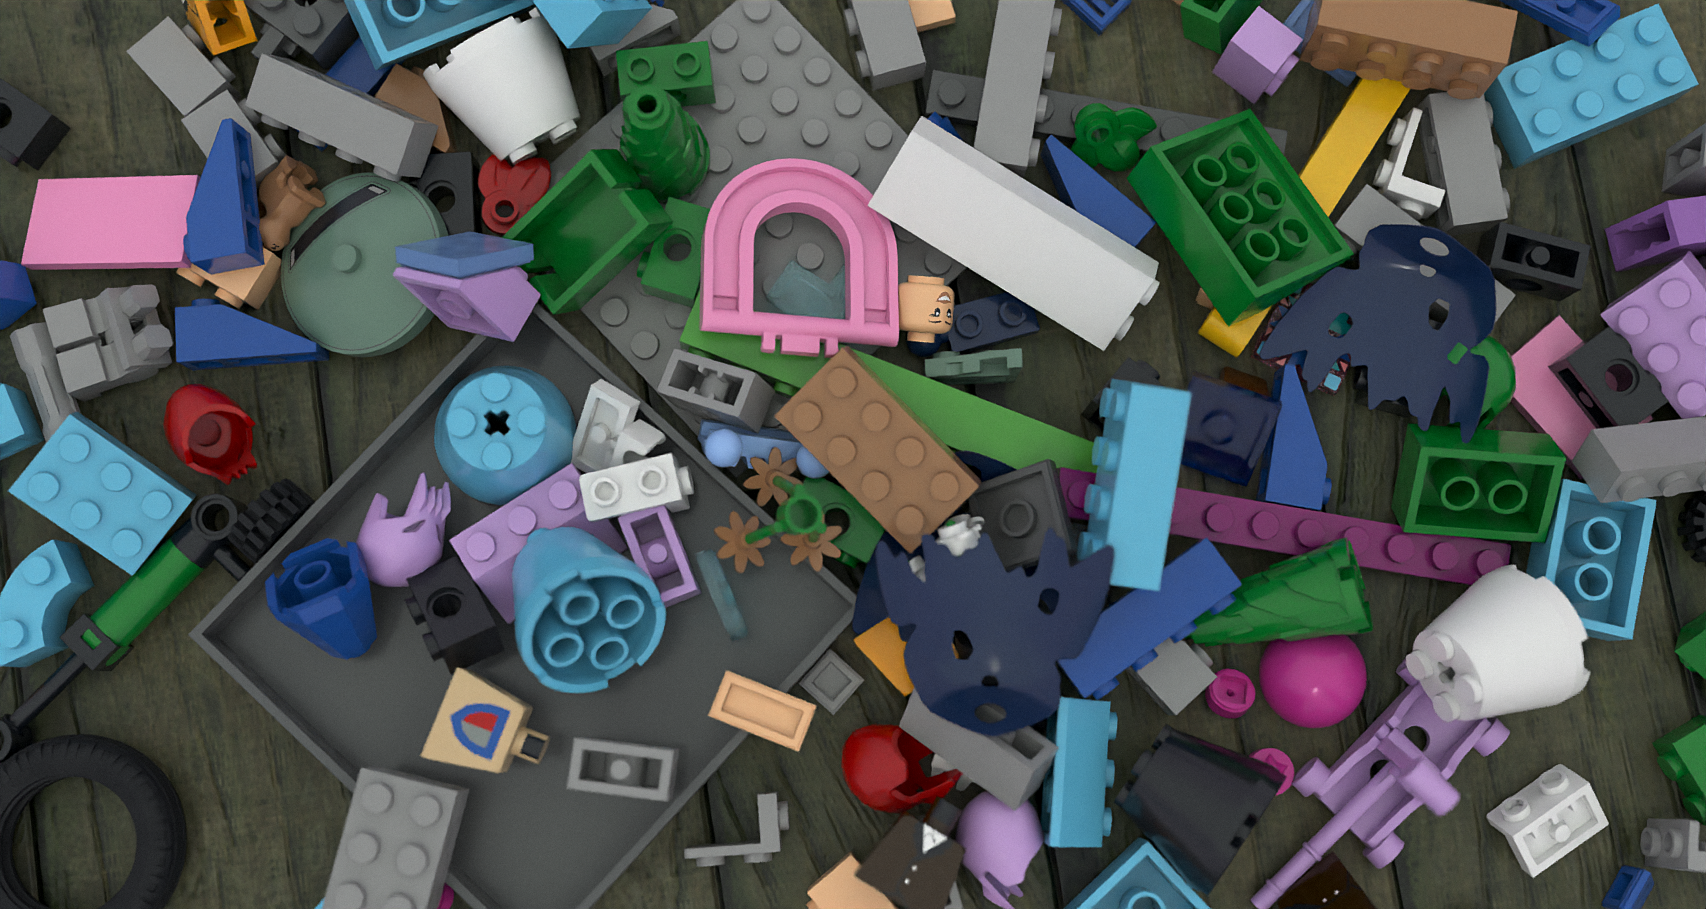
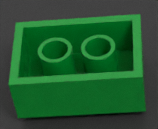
M1408 424L1391 508L1403 532L1545 543L1566 456L1549 434L1476 429L1469 443L1465 444L1461 440V427L1430 425L1427 431H1423L1418 424Z

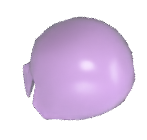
M421 473L404 516L399 517L386 513L388 499L379 493H376L368 510L356 543L366 563L368 579L375 584L384 587L409 586L406 578L422 573L427 568L436 565L442 557L445 520L451 511L449 484L445 482L442 489L435 490V486L428 489L425 473Z
M984 791L967 804L959 819L956 841L966 848L961 863L982 883L984 896L1004 909H1014L1007 901L1008 896L1011 893L1020 898L1023 897V892L1017 884L1024 880L1025 871L1031 859L1043 844L1042 826L1035 808L1028 799L1014 811L991 793Z

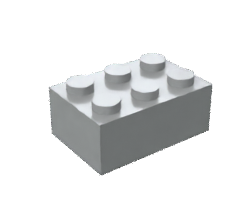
M380 766L361 767L322 909H438L470 789Z

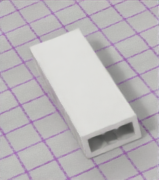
M921 116L867 205L1103 351L1113 338L1120 341L1125 336L1134 321V317L1130 314L1138 303L1144 306L1147 305L1160 284L1159 281L1155 280L1159 262Z

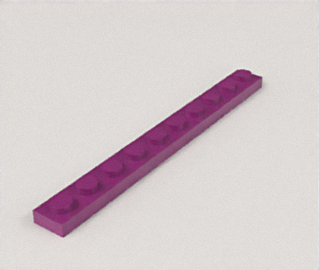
M1063 467L1057 468L1069 518L1089 521L1090 513H1085L1084 510L1085 495L1088 485H1095L1096 473ZM1176 487L1168 535L1195 540L1207 537L1213 543L1290 556H1298L1318 549L1332 540L1347 537L1348 541L1351 542L1359 567L1467 586H1472L1483 575L1502 566L1509 565L1511 545L1470 537L1403 532L1400 525Z

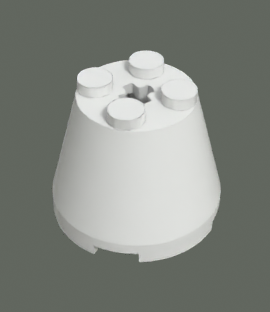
M537 7L529 11L532 17L529 20L521 22L520 18L514 19L511 16L472 36L450 50L451 54L446 58L448 61L447 65L439 69L437 63L429 66L423 73L432 91L500 161L510 159L513 165L537 155L535 146L550 138L553 144H557L576 133L577 126L575 122L580 118L556 32Z
M1506 565L1480 577L1416 637L1413 652L1406 656V666L1409 673L1420 681L1423 689L1432 700L1433 708L1439 718L1446 722H1451L1455 719L1470 721L1553 706L1577 695L1585 687L1590 676V671L1584 668L1581 642L1588 639L1574 607L1557 586L1545 576L1535 579L1517 570L1516 565Z

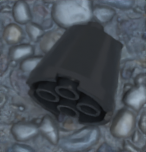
M1166 724L1151 746L1156 750L1155 754L1148 749L1143 752L1131 771V774L1134 775L1137 781L1134 783L1128 780L1116 797L1114 804L1129 816L1193 889L1198 892L1202 891L1209 896L1287 776L1269 763L1176 730Z

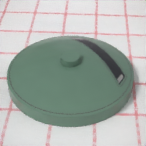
M357 173L338 179L321 189L320 191L324 195L326 204L322 208H314L299 226L291 228L290 244L284 247L282 254L281 286L284 300L292 319L309 339L325 349L353 357H374L392 352L407 344L427 326L435 315L393 276L396 268L401 266L396 263L395 246L448 236V232L435 205L424 193L402 180L399 182L392 181L375 173Z

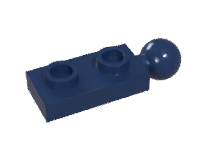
M1005 292L955 305L952 328L949 332L935 334L934 343L907 341L906 333V345L914 355L919 357L933 355L939 350L941 344L946 342L949 351L963 354L1037 334L1040 328L1034 308L1012 294Z

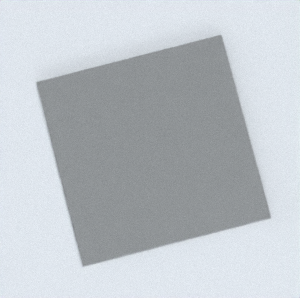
M736 0L688 42L708 41L712 60L716 103L682 107L683 111H687L699 124L706 136L710 149V167L708 175L699 189L693 195L686 194L680 197L679 200L711 209L722 189L741 172L766 161L787 158L807 159L830 165L853 177L872 195L875 194L907 140L908 135L778 0ZM623 101L550 164L551 181L548 191L591 149H617L619 151L622 126L624 125ZM660 203V205L665 210L667 203ZM503 205L496 213L500 217H509L514 211L510 206ZM793 212L773 216L759 226L754 235L753 310L766 313L845 319V255L838 237L830 227L815 217ZM889 219L897 244L898 285L907 282L908 275L945 278L944 285L948 286L968 268ZM653 241L580 310L647 383L657 391L674 348L687 352V350L681 348L679 340L692 308L645 294L640 284L641 279L637 278V269L643 252H651ZM683 243L675 244L669 249L667 257L673 261L684 260L690 254L691 247ZM552 268L550 271H545V273L552 274L556 273V271ZM840 343L868 355H873L881 347ZM765 381V382L768 383L772 388L774 387V384ZM774 393L761 427L787 430L774 415L790 399ZM660 395L697 436L699 435L701 419L713 420L678 409ZM739 459L735 467H726L736 479L748 469L741 459Z

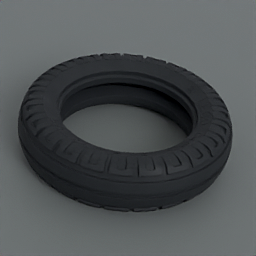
M73 734L57 736L32 744L15 753L0 765V909H51L37 901L20 881L13 861V836L19 817L32 798L50 784L68 777L90 779L112 790L127 807L135 826L137 846L132 870L117 894L97 909H164L173 895L183 871L187 850V828L184 811L176 790L164 772L150 758L132 746L115 739L98 735Z

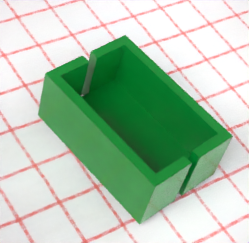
M591 149L501 237L533 244L534 260L531 263L517 265L527 274L550 271L552 268L556 271V273L534 276L528 281L541 294L540 298L553 315L577 311L584 307L674 222L649 189L637 190L636 187L642 183V180L617 149Z

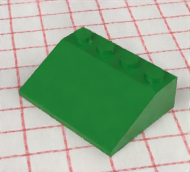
M1251 109L1150 146L1127 177L1135 192L1228 327L1262 312L1354 255Z

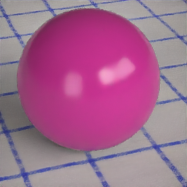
M1330 635L1290 642L1276 639L1270 641L1261 657L1259 683L1266 702L1278 716L1299 727L1315 729L1337 724L1352 714L1363 698L1367 683V671L1360 650L1347 635Z

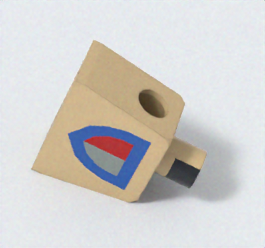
M457 667L421 756L431 760L502 773L508 771L514 755L539 764L548 747L550 736L526 728L533 709L531 705L477 672L468 668Z

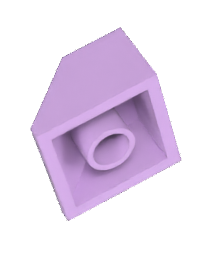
M405 266L397 267L393 273V276L449 328L512 342L515 341L541 296L527 281L528 274L518 266L464 278H455Z

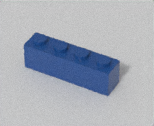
M1207 537L1201 539L1163 566L1159 591L1141 588L1131 589L1101 611L1098 622L1083 652L1076 659H1059L1055 663L1081 698H1086L1092 694L1098 700L1120 684L1115 676L1131 666L1136 672L1158 657V653L1154 648L1168 638L1175 644L1197 628L1193 620L1206 610L1215 615L1233 603L1236 597L1232 592L1240 587L1242 583Z

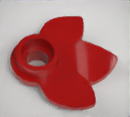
M494 154L487 158L479 173L478 187L485 198L481 210L482 219L485 226L491 232L504 236L547 193L551 181V169L546 159L528 158L518 162L512 168L506 160L500 161ZM507 205L514 212L509 217H500L496 210L500 206Z

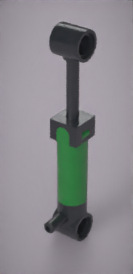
M220 494L206 495L198 500L192 509L191 517L133 576L131 575L93 614L84 613L60 637L74 653L11 715L5 714L3 717H0V730L4 735V745L0 750V764L20 750L32 745V731L28 725L87 666L92 671H112L134 649L131 643L214 560L237 582L251 570L229 547L232 543L228 539V534L232 532L230 530L232 525L239 521L237 517L241 512L248 510L247 505L239 500ZM227 508L230 515L229 523L224 529L218 531L215 527V516L220 510Z

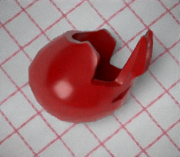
M188 384L180 387L172 394L166 405L163 426L170 449L179 461L197 472L218 478L226 485L231 484L232 478L238 480L241 474L247 475L248 468H257L256 460L251 453L253 443L252 427L256 423L233 399L221 390L203 384Z
M870 724L858 728L850 734L842 748L841 767L848 788L863 804L876 811L902 813L904 810L907 811L923 802L933 804L937 796L943 799L963 773L958 769H953L926 777L919 764V760L928 756L933 751L900 728L899 725ZM919 788L923 790V792H917V789Z

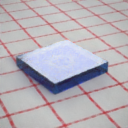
M1193 370L1185 388V391L1191 392L1180 464L1247 487L1282 409V401Z

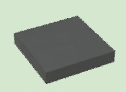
M1050 459L982 482L980 487L967 498L971 518L977 516L984 518L985 524L980 523L982 529L978 530L980 536L984 532L989 535L993 547L1007 572L1020 566L1026 569L1039 564L1044 536L1049 527L1053 528L1057 537H1062L1065 540L1068 555L1078 552L1056 463Z

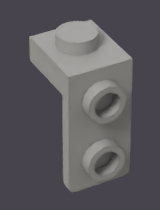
M778 791L759 792L757 797L760 840L688 845L684 848V858H696V866L725 864L724 856L743 855L744 863L772 861V852H781L782 849L781 830H790L788 801H779Z

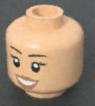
M908 275L907 282L898 285L899 330L908 331L907 341L934 343L935 334H944L951 330L955 293L952 288L944 285L945 278Z

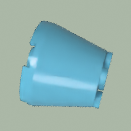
M494 366L469 375L459 382L447 395L436 418L434 429L435 449L444 472L460 490L480 502L504 506L571 463L576 423L567 399L550 380L539 373L523 367ZM491 415L495 420L506 423L510 429L509 432L504 436L500 432L492 434L491 426L486 419Z
M559 527L551 530L540 528L529 535L527 544L519 552L512 569L516 641L519 652L527 667L547 687L568 693H586L607 688V680L620 675L635 663L642 666L656 649L663 634L666 618L665 605L649 575L635 563L583 529L575 527Z

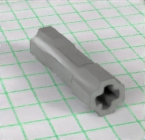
M43 322L30 324L24 328L14 330L10 335V339L20 368L26 373L43 423L42 432L47 443L69 414L75 412L81 414L76 398L67 394L56 354L62 352L53 347L47 323Z

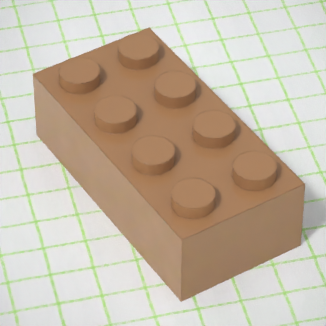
M1315 0L1309 12L1300 61L1309 62L1314 68L1324 71L1343 69L1356 72L1357 76L1366 80L1386 78L1400 81L1403 86L1414 90L1433 88L1448 91V95L1457 99L1481 98L1508 64L1518 11L1467 0Z
M849 346L842 347L774 415L910 554L922 543L923 534L930 535L980 487L981 480Z

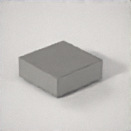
M829 649L799 684L834 715L862 684L864 679L836 653Z

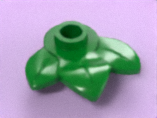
M1101 103L1089 104L1082 108L1076 116L1074 124L1076 141L1070 150L1092 169L1100 163L1106 169L1114 172L1130 170L1138 163L1140 158L1139 147L1136 141L1154 131L1157 125L1154 119L1141 109L1130 107L1115 112Z

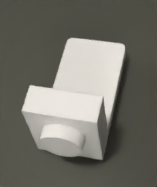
M1413 107L1403 119L1396 118L1387 138V144L1392 145L1388 160L1383 159L1375 174L1373 185L1379 187L1378 192L1415 220H1420L1422 218L1427 219L1440 208L1445 190L1402 176L1422 115V110Z
M672 453L582 474L579 477L586 516L591 522L663 505L672 513L690 509L687 495L695 493L689 467H681L680 462Z

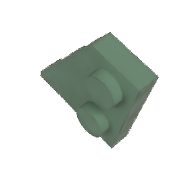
M1022 348L986 350L960 355L959 352L954 351L937 352L933 354V359H925L923 376L945 385L1014 383L1023 367Z

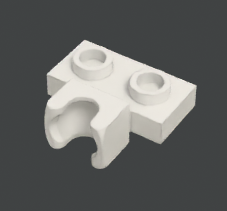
M600 379L590 387L573 439L571 463L583 472L591 473L648 459L645 455L657 444L660 445L665 442L666 437L664 433L641 419L634 422L640 401Z

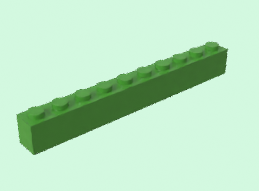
M700 290L679 340L681 348L687 350L688 353L757 373L764 381L774 384L773 389L775 393L789 399L831 359L824 358V344L821 342L818 357L780 354L779 339H775L774 353H763L760 349L761 336L700 331ZM838 343L839 350L842 347H846L845 345ZM851 348L954 453L958 451L979 453L1003 462L1017 470L1050 459L1056 463L1057 468L1063 467L1097 473L1098 465L1092 464L1094 442Z

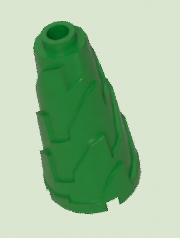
M643 85L633 90L631 94L627 95L622 107L624 125L622 126L619 152L642 180V183L636 187L637 190L649 189L659 203H667L669 197L679 199L686 194L693 195L703 184L709 172L710 149L706 136L694 118L687 111H683L679 102L669 93L657 86Z
M1347 537L1332 540L1318 549L1269 565L1268 570L1239 579L1242 585L1232 592L1236 600L1215 615L1206 610L1193 621L1197 628L1187 635L1185 640L1193 639L1195 644H1204L1205 647L1228 643L1248 644L1276 639L1290 642L1330 635H1358L1373 631L1369 601L1365 602L1363 591L1366 590L1351 542L1348 541Z

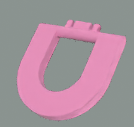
M787 158L766 161L754 165L734 177L715 199L702 234L700 331L761 336L760 349L763 353H774L775 339H779L780 354L818 357L820 342L824 344V358H832L839 351L838 342L896 347L899 338L897 244L889 219L867 206L873 195L860 182L843 171L830 165L807 159ZM793 212L815 217L832 229L838 237L845 255V319L755 312L753 310L754 235L761 224L773 216Z

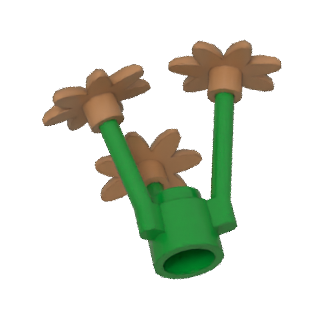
M777 447L771 449L768 464L760 458L751 457L750 463L753 469L760 475L751 476L743 482V486L749 489L761 488L756 501L759 507L764 506L772 495L780 505L777 509V521L758 529L759 519L757 516L751 517L743 525L738 513L730 512V528L719 526L714 529V533L719 539L728 542L717 552V557L725 559L734 555V568L737 573H742L745 570L747 559L755 566L762 567L764 560L756 548H763L769 545L771 542L769 537L783 531L787 534L781 537V541L789 546L797 547L790 558L792 565L799 564L809 556L813 570L819 572L822 569V554L833 558L840 557V550L828 541L840 535L842 528L840 526L826 527L824 524V513L819 502L814 497L805 494V487L802 481L789 476L797 468L796 458L782 463L781 452Z

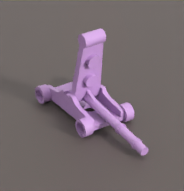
M1405 658L1396 669V673L1408 684V687L1330 768L1318 757H1314L1294 775L1291 784L1304 797L1313 794L1334 816L1308 842L1305 841L1302 844L1303 847L1271 879L1267 878L1265 880L1266 884L1250 901L1258 909H1269L1317 860L1320 862L1323 859L1321 856L1348 829L1366 846L1363 850V855L1377 869L1383 868L1404 847V842L1393 830L1424 803L1437 816L1448 812L1457 803L1460 794L1446 780L1454 774L1456 767L1472 747L1483 757L1491 754L1504 743L1510 734V730L1495 716L1489 719L1481 718L1470 721H1460L1457 719L1451 722L1443 721L1436 714L1432 700L1423 689L1420 681L1409 673ZM1417 726L1425 732L1427 743L1424 750L1421 751L1403 734L1407 728ZM1378 760H1387L1388 763L1371 779L1370 770L1372 765Z

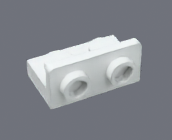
M1558 764L1542 773L1539 778L1515 795L1505 799L1498 807L1486 815L1489 823L1505 835L1522 870L1533 878L1609 825L1590 783L1562 764Z

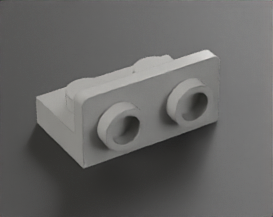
M1647 819V827L1642 831L1640 839L1641 851L1645 855V866L1706 874V842L1699 841V822L1697 820Z

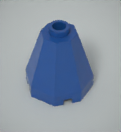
M326 538L289 554L281 563L285 571L278 579L274 572L265 581L267 606L276 620L332 657L348 660L366 653L377 638L366 563L357 543L346 541L347 547H341L336 539Z

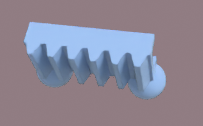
M701 419L698 440L707 459L718 467H735L739 459H741L748 469H753L750 463L751 457L760 458L768 464L771 449L777 447L781 452L782 463L796 458V469L802 475L816 479L829 473L788 430L761 427L757 434L723 422Z

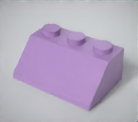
M573 463L449 540L475 583L507 624L515 621L512 586L513 565L519 552L527 544V538L533 531L540 528L551 530L559 527H575L593 534L620 554L629 549L610 518L597 522H591L587 519L579 477L582 473Z

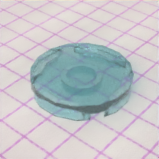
M709 549L695 554L707 587L732 643L748 636L747 625L715 550Z

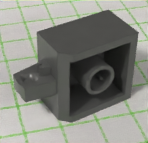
M244 0L246 8L256 19L264 24L260 30L263 36L251 51V54L257 61L260 60L262 53L284 58L290 55L295 58L301 52L325 70L333 66L359 36L343 0Z

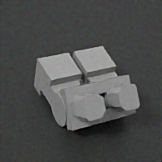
M148 284L106 288L99 296L92 299L84 300L81 298L42 309L53 347L62 352L56 354L67 394L85 402L101 396V392L126 383L148 379L159 372V368H166L172 363L168 349L173 345L169 329L160 323L156 307L160 299L156 286Z

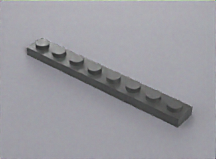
M933 70L925 118H929L936 111L943 119L947 116L951 123L977 127L985 79ZM1040 88V94L1048 96L1043 123H1034L1032 137L1048 139L1050 135H1053L1061 142L1074 144L1076 141L1074 134L1075 119L1078 112L1085 106L1101 103L1115 112L1134 107L1148 113L1157 125L1154 131L1136 141L1139 147V155L1144 156L1150 146L1221 119ZM1264 127L1284 155L1288 131Z

